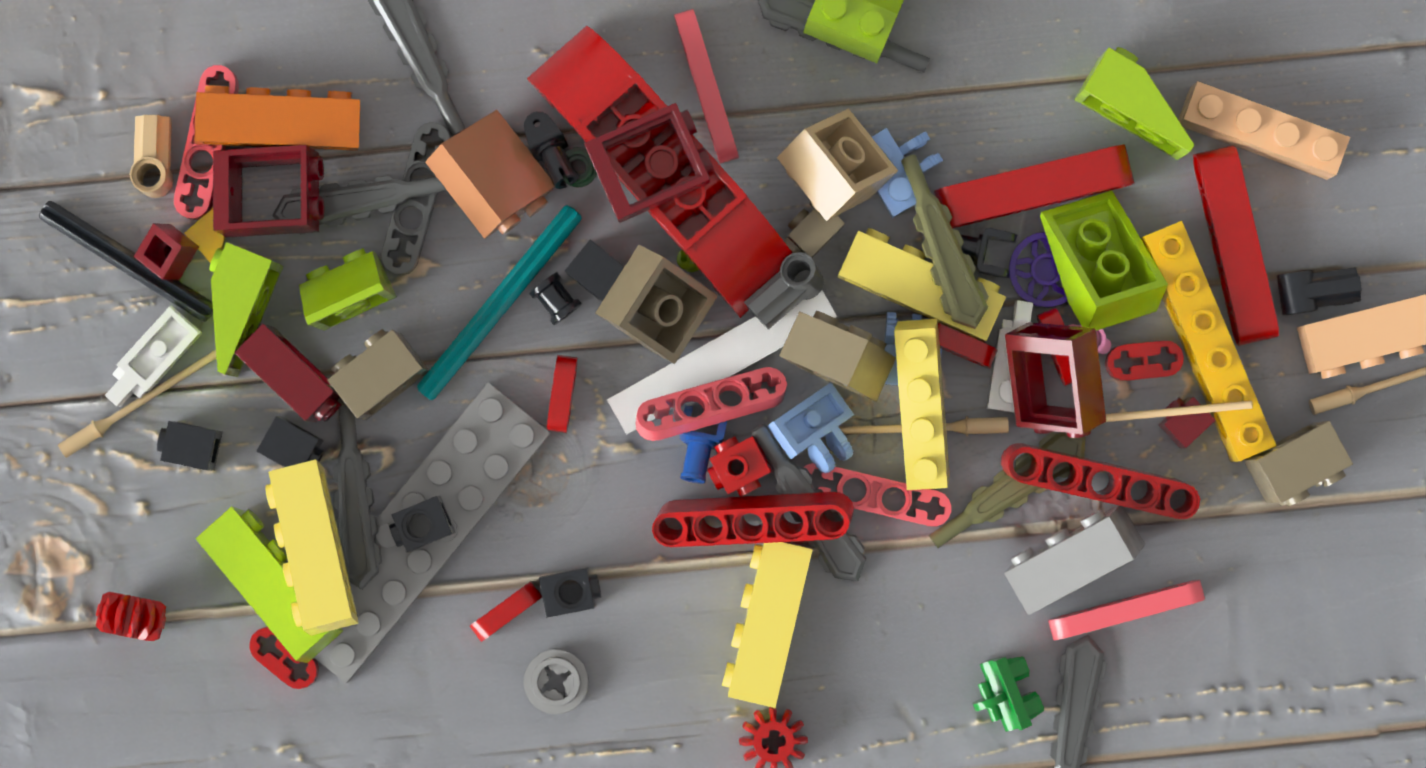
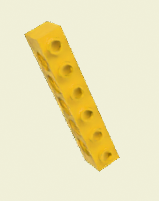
M1177 222L1142 237L1141 240L1168 283L1162 299L1206 404L1252 400L1253 409L1210 412L1211 416L1216 420L1214 422L1230 461L1239 462L1277 446L1183 222Z

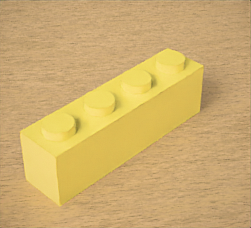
M868 228L866 233L861 231L856 233L837 278L926 318L938 319V323L979 341H987L1006 299V296L998 293L1000 286L978 277L977 281L983 283L989 296L986 301L988 309L976 329L953 322L951 316L944 313L940 301L943 292L940 286L935 285L930 271L934 265L924 260L925 254L923 251L906 244L902 250L888 244L889 236L871 228Z
M938 319L897 321L894 337L907 490L948 488L950 471Z
M315 459L269 471L271 484L265 485V491L270 508L277 509L279 523L274 524V532L278 546L280 548L285 547L288 562L283 563L282 567L287 586H294L297 602L291 603V609L296 626H302L303 630L312 636L359 624L324 467Z
M787 542L755 544L750 568L757 569L753 585L745 584L740 606L748 608L745 623H736L731 644L732 647L738 648L735 664L727 662L722 686L729 687L728 697L776 708L812 548Z

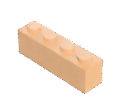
M1199 81L1190 87L1178 119L1186 129L1326 180L1337 175L1350 140L1349 136Z
M1426 294L1297 327L1308 373L1321 372L1322 379L1345 374L1344 365L1360 362L1361 369L1384 364L1383 355L1399 352L1400 359L1423 354L1422 345H1426Z

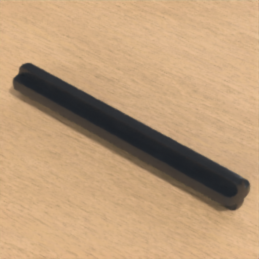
M48 201L39 213L40 220L200 321L206 322L212 316V301L179 280H162L134 257L135 253L57 203Z

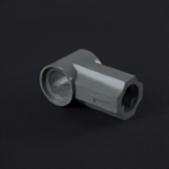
M802 252L792 253L784 259L780 271L744 303L769 330L802 300L812 299L821 292L824 285L823 275L811 256ZM801 271H810L809 276L804 281H794L795 276Z

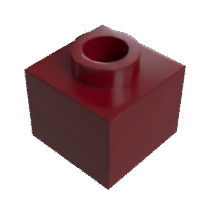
M153 223L134 257L162 280H180L199 246L172 224Z
M1178 397L1166 408L1197 406L1201 404L1195 397H1188L1184 401ZM1209 413L1167 416L1158 425L1179 448H1187L1216 420Z

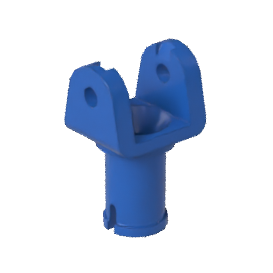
M685 405L684 414L692 417L693 406ZM727 421L718 424L716 435L697 431L680 434V439L687 444L681 479L699 484L706 482V472L711 450L724 441Z

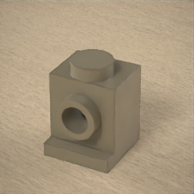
M810 201L809 205L813 210L809 213L803 209L787 225L792 232L784 242L792 253L802 252L813 258L844 227L845 223L838 216L826 221L822 214L812 206Z

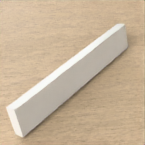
M821 290L816 297L802 300L769 330L755 316L683 356L675 364L667 365L610 397L607 401L626 435L636 430V415L638 408L643 402L731 377L783 348L799 311L812 317L816 310L833 318H836L837 315L823 290ZM649 414L647 421L656 419L654 414Z

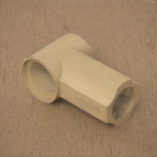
M159 115L135 116L134 164L130 170V180L135 188L151 198L165 196L173 186V174L170 171L171 117ZM150 169H159L161 176L158 183L151 187L144 186V174Z

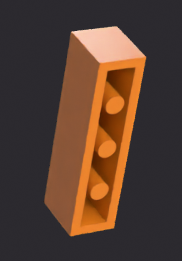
M213 85L205 86V92H196L195 144L250 147L308 145L312 149L358 151L360 99H352L351 92L328 91L327 98L311 97L310 90L288 89L287 96L270 95L271 89L248 87L246 88V94H229L230 87Z

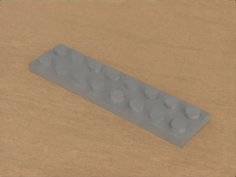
M488 382L377 517L378 533L374 536L375 543L381 547L382 563L378 566L379 573L363 590L350 583L359 624L343 627L344 631L314 658L343 682L348 683L541 447L551 432ZM441 495L456 533L411 552H406L404 545L397 547L389 529V525L395 523L391 514ZM418 513L411 518L409 526L415 536L424 537L430 531L431 524L427 516Z

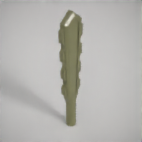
M916 155L907 156L901 162L916 198V215L913 221L916 230L924 234L925 240L921 245L925 257L932 259L934 266L930 271L935 285L940 286L943 294L940 297L944 313L950 315L953 322L976 329L988 309L986 301L989 296L983 283L976 281L973 274L976 268L971 257L962 252L961 247L964 242L959 231L952 229L949 222L952 216L948 207L940 204L938 198L930 192Z
M1052 432L1039 441V447L1084 457L1086 437L1071 438L1065 432ZM1024 453L1016 459L1014 467L1016 473L1026 472L1030 468L1031 457L1029 453ZM1067 462L1058 463L1053 469V479L1058 476L1066 478L1070 474V466ZM1001 470L993 477V484L990 487L981 486L972 493V501L967 504L965 510L931 533L929 537L934 545L940 548L971 525L985 521L994 523L1004 516V509L1009 506L1018 508L1028 501L1030 493L1040 494L1047 489L1020 483Z

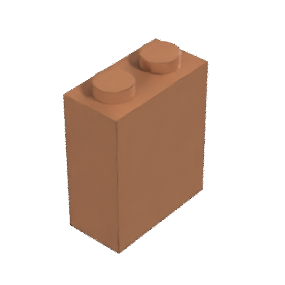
M498 110L493 111L441 143L425 161L484 239L498 230L502 235L506 234L521 222L519 216L525 212L529 217L538 213L549 203L545 197L555 188L551 178Z

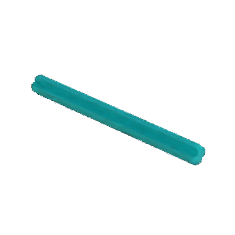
M565 205L418 383L417 390L427 399L434 400L580 223L582 217L574 208Z

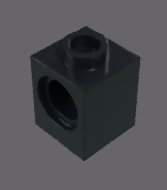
M590 239L564 271L602 302L624 266Z
M276 416L257 452L283 467L315 459L320 462L324 455V450L320 449V446L324 440L284 417Z
M168 421L167 428H161L157 441V451L162 452L160 461L215 471L223 431Z
M441 495L391 514L395 523L389 525L390 532L397 547L404 545L406 552H411L456 533ZM418 513L424 514L430 520V531L424 537L415 536L410 530V520Z
M588 567L539 577L546 618L594 609L596 607L595 599L602 598L598 575H590ZM574 580L582 586L583 595L580 601L569 603L562 598L560 588L565 581Z

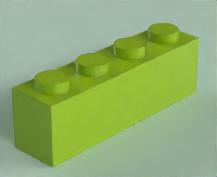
M231 506L195 539L296 661L308 663L344 630L339 628L311 636L303 630L302 626H296L291 609V603L297 602L294 586H287L282 567L283 563H287L286 550L280 548L275 539L269 541L261 532L264 524L250 509L244 511Z

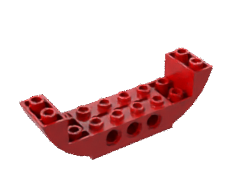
M587 25L527 78L551 107L559 111L585 142L667 107L645 80L599 34ZM668 122L605 150L617 178L638 201L695 176L672 122ZM692 134L691 137L696 149L704 148ZM707 151L714 167V171L708 173L710 183L648 210V212L708 278L716 292L741 318L750 310L744 302L780 271L782 262L787 256L792 254V251L745 192Z

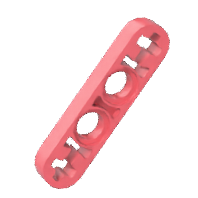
M693 9L674 14L719 164L738 159L739 155L695 12Z
M213 65L202 73L197 92H205V86H210L211 79L217 80L219 74H224V80L230 83L229 94H238L239 81L229 68L222 65ZM196 100L174 194V206L177 212L190 220H199L213 207V165L206 173H196L191 166V160L200 151L209 152L213 159V151L225 150L226 145L195 144ZM188 176L199 181H209L207 188L199 185L197 196L203 199L202 207L195 206L193 212H189V206L183 203L185 196H192L195 184L187 183Z
M765 367L647 400L638 408L635 422L636 430L643 438L656 441L774 408L784 399L787 387L786 378L778 369ZM762 382H767L770 387L775 386L774 393L769 394L767 389H761ZM725 391H734L741 397V402L736 406H727L721 402L719 395ZM754 392L753 399L750 400L749 394ZM686 402H697L702 406L704 412L697 417H690L683 413L681 406ZM671 407L674 409L673 413L676 422L673 421V414L669 415ZM654 414L656 419H661V424L655 426L652 421H647L648 415Z
M810 463L803 467L806 468L811 475L814 469H818L814 463ZM834 467L832 471L826 474L821 472L823 479L833 481V472L842 475L836 485V492L843 493L845 482L851 478L860 479L865 484V496L860 501L852 502L854 509L926 526L942 525L950 517V500L939 491L932 489L907 490L906 483L839 467ZM821 486L817 488L823 490V492L831 491V488ZM891 487L900 489L905 496L903 507L897 511L886 509L882 503L883 493ZM912 491L920 493L916 500L929 503L932 497H937L938 505L944 507L943 514H936L934 520L927 519L928 513L926 511L914 508L915 516H907V512L912 504Z
M1198 579L1049 619L1048 622L1053 640H1059L1205 600L1201 581Z

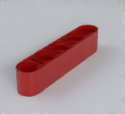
M1122 144L934 190V194L940 204L948 207L952 216L949 223L953 229L1135 184L1126 146Z
M1232 145L1196 153L1193 155L1194 171L1234 340L1238 346L1277 338L1279 336L1277 316L1237 149Z
M1024 443L1010 445L1004 450L1001 457L1003 471L1008 476L1020 483L1175 519H1188L1192 517L1200 506L1198 491L1193 486L1175 478ZM1021 453H1029L1031 457L1030 468L1026 472L1016 473L1013 467L1015 458ZM1067 462L1070 466L1068 478L1062 482H1055L1053 479L1054 467L1058 463ZM1100 471H1106L1109 476L1107 486L1103 490L1094 491L1092 487L1094 475ZM1145 480L1147 484L1146 495L1142 499L1133 500L1131 496L1133 484L1137 481ZM1183 489L1186 494L1184 504L1180 508L1172 509L1170 506L1172 493Z
M840 492L673 500L662 506L653 523L652 532L657 542L665 547L833 540L846 534L854 514V506L850 498ZM829 509L837 510L843 516V520L838 522L827 519L824 511ZM788 511L796 512L802 517L803 522L798 524L791 523L784 517V513ZM748 513L755 514L760 517L763 524L758 526L747 523L744 515ZM708 515L717 517L721 521L722 527L714 528L709 526L705 522L704 517ZM668 517L677 519L681 523L682 529L675 530L668 527L664 519Z

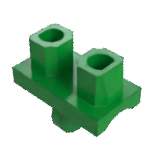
M1023 656L1009 659L1001 657L980 663L986 681L977 684L982 698L972 703L975 711L987 709L991 721L995 722L1001 719L1006 732L1015 729L1023 730L1032 726L1031 720L1044 711V706L1036 691L1021 696L1017 687V681L1029 677L1030 670Z

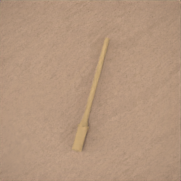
M216 349L108 418L98 421L92 420L91 424L58 444L62 454L67 458L97 438H103V434L112 424L215 360Z
M1426 367L1364 387H1350L1347 385L1345 389L1310 399L1309 406L1313 415L1347 404L1354 405L1358 399L1366 394L1425 376Z
M1251 400L1106 414V422L1253 409V403Z
M965 416V419L946 423V431H954L966 434V436L968 434L1009 433L1008 417L968 418V416ZM902 425L839 427L843 434L902 433Z

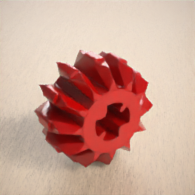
M107 592L102 594L101 602L97 606L96 627L101 632L155 641L160 639L162 629L165 627L166 606L161 601Z
M769 707L770 719L767 720L764 719L760 710H755L753 714L759 725L755 726L748 721H744L742 727L752 733L753 736L740 737L739 744L743 746L754 745L753 748L743 754L744 760L749 761L758 755L759 759L755 764V768H764L766 761L771 762L770 768H778L777 762L780 761L783 762L785 768H794L788 756L791 754L800 760L805 756L804 752L794 747V744L803 745L808 743L807 736L793 735V733L799 731L804 726L802 720H797L788 726L787 723L792 716L790 709H786L783 712L781 719H776V708ZM777 730L779 737L785 736V742L778 743L777 750L774 751L769 750L768 744L764 746L762 744V738H768L769 731Z

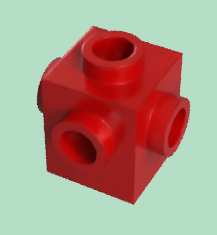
M736 436L715 446L717 455L709 458L713 466L707 469L717 490L725 488L727 494L737 490L740 497L761 487L758 479L773 472L763 450L753 436L740 443ZM735 459L740 460L744 465V470L741 474L735 473L732 469V462Z

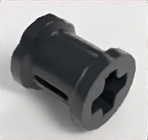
M558 272L549 276L529 293L533 299L538 298L552 316L550 321L553 325L564 320L582 305L579 299L574 300L560 283L561 276Z

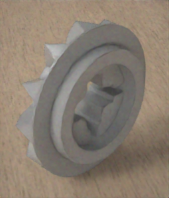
M558 649L542 652L526 668L524 674L525 693L529 701L537 709L545 713L563 714L569 712L581 703L587 692V671L584 664L571 652ZM546 666L557 675L565 674L568 671L571 672L563 682L564 691L567 694L566 697L556 688L547 689L544 692L541 691L550 680L547 674L548 671L545 668Z

